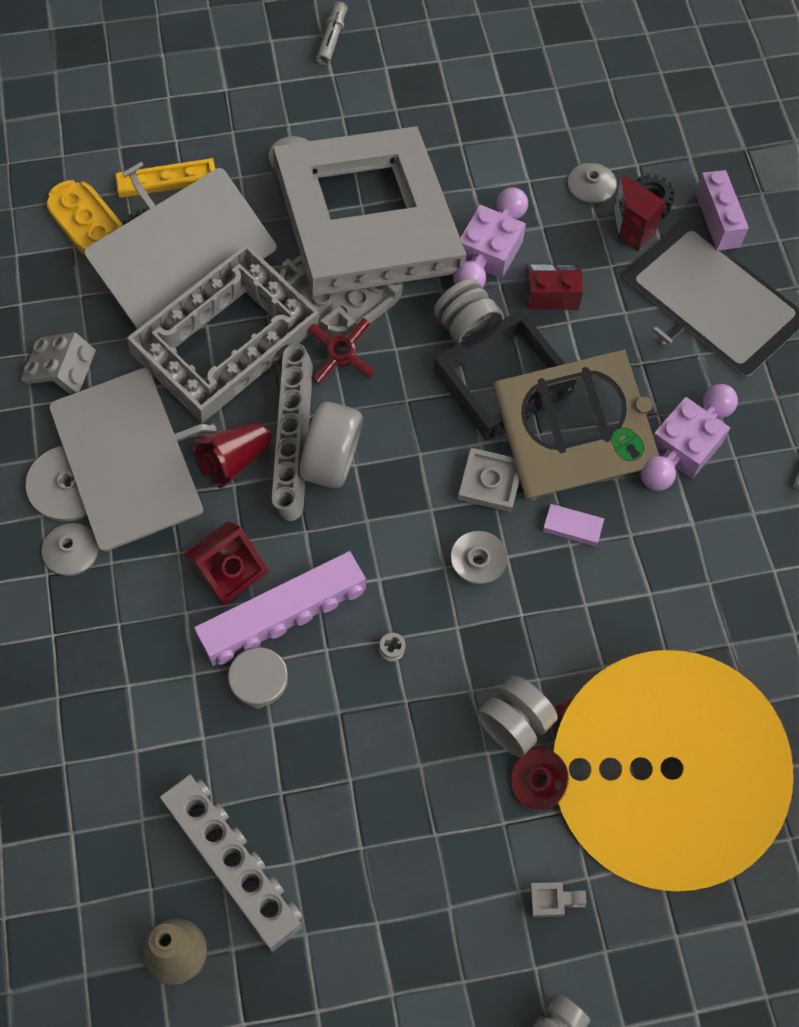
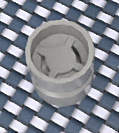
M557 993L546 1007L548 1015L546 1017L540 1016L532 1027H587L591 1020L576 1004Z

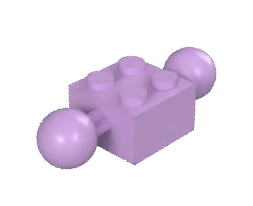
M515 187L504 189L497 197L496 207L498 212L479 205L460 238L466 252L465 265L457 267L453 275L454 284L467 279L478 280L483 288L486 282L485 272L501 279L503 278L524 239L526 223L516 220L522 217L528 208V198L521 189Z
M716 384L708 388L703 396L704 408H701L687 397L682 400L653 435L659 456L651 458L646 463L645 469L640 472L641 480L646 487L654 491H662L669 488L676 478L675 467L691 479L696 476L723 444L730 430L729 426L717 418L727 417L735 411L738 397L733 388L726 384Z

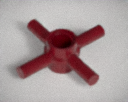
M365 318L360 320L347 337L336 336L333 338L316 324L310 326L308 332L328 347L327 354L329 357L312 377L314 381L321 384L336 365L347 366L350 364L368 379L374 375L375 370L356 356L354 345L371 325ZM340 347L348 348L347 353L341 356L336 355L335 351Z

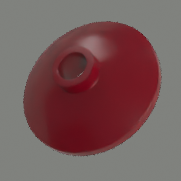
M543 748L530 750L518 759L513 768L511 776L512 789L516 798L524 806L534 810L549 809L558 804L567 791L569 784L567 766L563 759L551 750ZM546 775L548 777L547 783L542 786L541 778Z

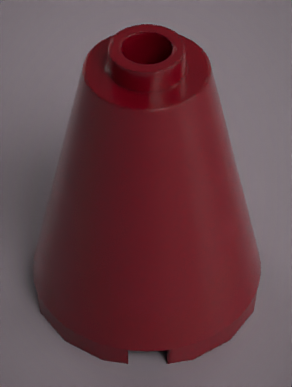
M256 422L200 436L193 442L197 443V447L193 449V454L205 477L210 475L215 480L211 484L222 488L232 482L270 446L271 433L265 425Z

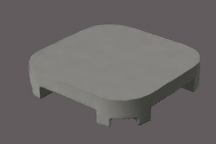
M301 255L293 261L287 258L282 263L280 273L297 292L320 312L318 327L333 338L336 336L347 337L362 318H365L369 323L373 322L396 304L401 298L403 291V282L313 296Z

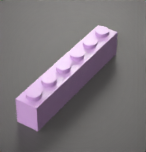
M346 552L194 627L197 638L212 666L218 663L219 665L226 664L235 657L234 655L244 650L257 648L262 641L270 637L273 639L285 634L288 628L296 624L298 626L304 625L314 615L322 611L324 613L330 612L338 606V603L346 599L353 600L358 598L366 590V578L351 552Z

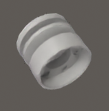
M475 279L463 280L452 286L439 298L434 308L435 316L441 321L444 328L449 330L451 337L457 344L504 319L501 309L492 299H489L485 289Z

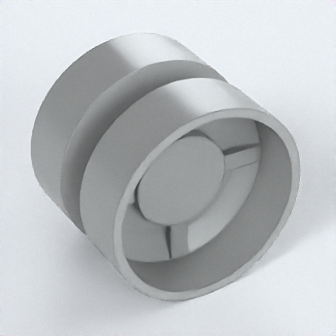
M513 675L498 689L499 699L491 697L477 711L476 716L485 731L501 747L517 757H523L537 742L535 733L544 735L557 721L558 716L549 700L535 686L525 679Z

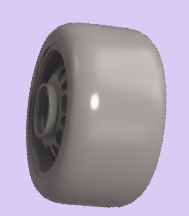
M330 401L322 402L318 406L306 436L300 461L299 473L305 481L331 489L342 487L350 470L358 444L363 421L361 412Z

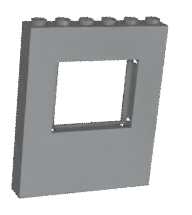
M417 126L273 146L274 168L313 296L450 275L455 273L458 266L465 265L466 252ZM392 157H394V158H393V162H394V163H390V159H391ZM392 167L407 209L331 220L318 178ZM313 169H317V174H313Z

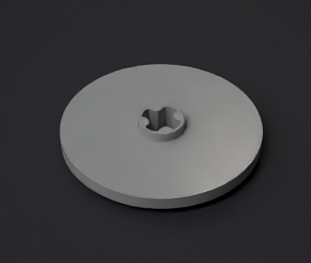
M59 446L42 454L32 464L26 477V493L32 506L41 515L56 521H74L86 517L87 513L64 447ZM66 479H71V486H65Z

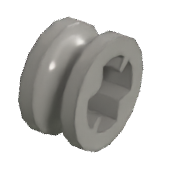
M387 633L384 635L379 645L381 657L390 662L399 660L405 651V640L397 633ZM393 641L397 643L396 648L400 647V650L395 649L391 653L387 651L388 646L384 645H390Z

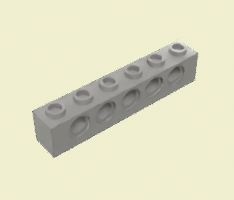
M190 774L160 796V798L269 950L274 952L302 929L299 920L303 916L293 902L287 905L280 896L284 890L274 877L268 880L262 871L266 866L255 851L252 854L248 853L243 846L247 840L237 827L231 830L225 820L229 816L219 803L213 805L208 799L211 792L202 779L196 782ZM194 806H204L205 811L203 815L197 818L189 816L190 810ZM214 829L223 831V836L219 841L210 842L207 840L210 831ZM230 854H239L241 862L237 866L228 867L225 865V860ZM250 878H256L260 881L259 888L251 893L244 891L243 885L245 881ZM268 903H274L279 907L277 915L273 918H265L261 914L263 907Z

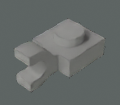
M563 882L531 883L533 917H563L565 915L564 907L585 908L587 904L586 891L563 892Z

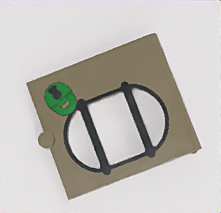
M625 349L492 383L526 500L534 501L540 496L639 472L645 469L646 463L651 458L659 456L646 413L652 408V401L648 397H640ZM592 376L608 382L620 398L622 405L621 419L612 432L608 430ZM582 378L600 436L565 444L547 386ZM536 390L540 393L555 446L548 445L539 440L527 424L525 415L526 405L530 396Z

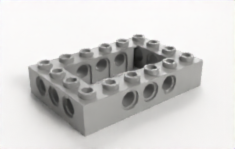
M246 244L127 337L129 352L203 424L280 360L286 347L295 343L299 344L309 336L308 329L312 324L318 326L320 312ZM246 292L272 317L270 324L257 335L254 333L251 336V340L237 351L234 349L231 352V356L218 367L213 366L208 371L207 384L196 373L195 367L193 365L189 366L177 354L175 348Z

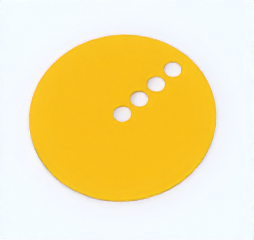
M676 650L650 651L627 657L608 666L585 684L574 697L564 714L555 739L553 752L563 759L568 773L570 763L577 758L587 760L591 766V774L584 781H577L569 774L567 791L559 802L561 812L571 832L583 848L602 866L614 874L644 887L664 891H691L711 887L739 875L754 864L773 843L788 813L793 789V762L788 738L778 715L766 697L752 682L728 665L707 656ZM643 757L650 761L653 770L648 779L637 780L631 775L630 764L634 759ZM668 757L679 759L683 765V773L676 780H669L661 773V763ZM614 758L620 762L622 772L619 778L609 781L601 776L599 766L604 759Z

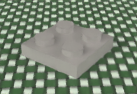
M471 448L458 500L512 512L520 480L514 458Z

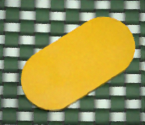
M67 180L51 189L48 194L47 208L53 220L78 251L85 256V249L123 225L88 183L80 181L81 183H75L74 180Z

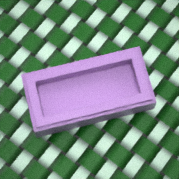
M550 504L543 532L597 547L604 518Z

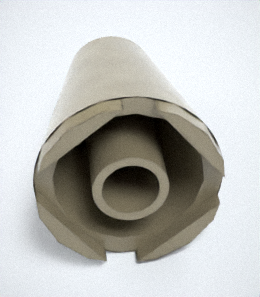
M180 918L168 919L155 926L148 934L143 947V961L147 971L156 980L167 985H180L193 978L202 970L207 958V943L202 931L194 923Z

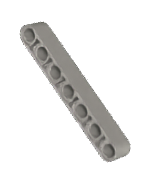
M297 343L289 345L283 352L272 488V503L286 521L298 519L304 509L305 480L300 476L299 469L309 430L313 363L305 347ZM292 501L288 506L283 507L287 502Z

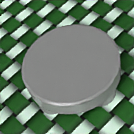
M251 648L240 653L233 660L229 669L228 680L232 693L239 701L252 708L259 709L275 702L283 694L288 684V674L283 659L277 653L267 648Z

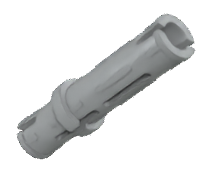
M342 2L334 3L331 15L325 23L326 30L316 56L317 63L322 66L330 64L339 33L344 28L343 20L348 8Z

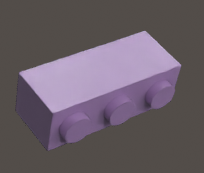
M726 170L702 173L695 195L716 250L740 248L749 227Z

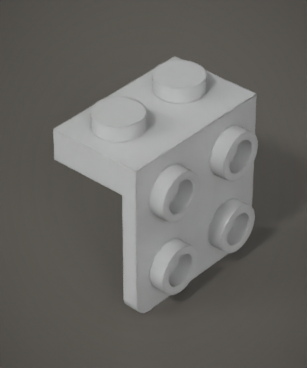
M76 332L41 337L33 345L32 354L24 367L21 380L25 384L54 381L70 395L80 392L96 350Z

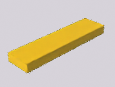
M213 158L138 169L136 175L141 186L149 194L186 188L214 171L215 166ZM123 172L115 173L119 198L139 195L129 175L124 178Z

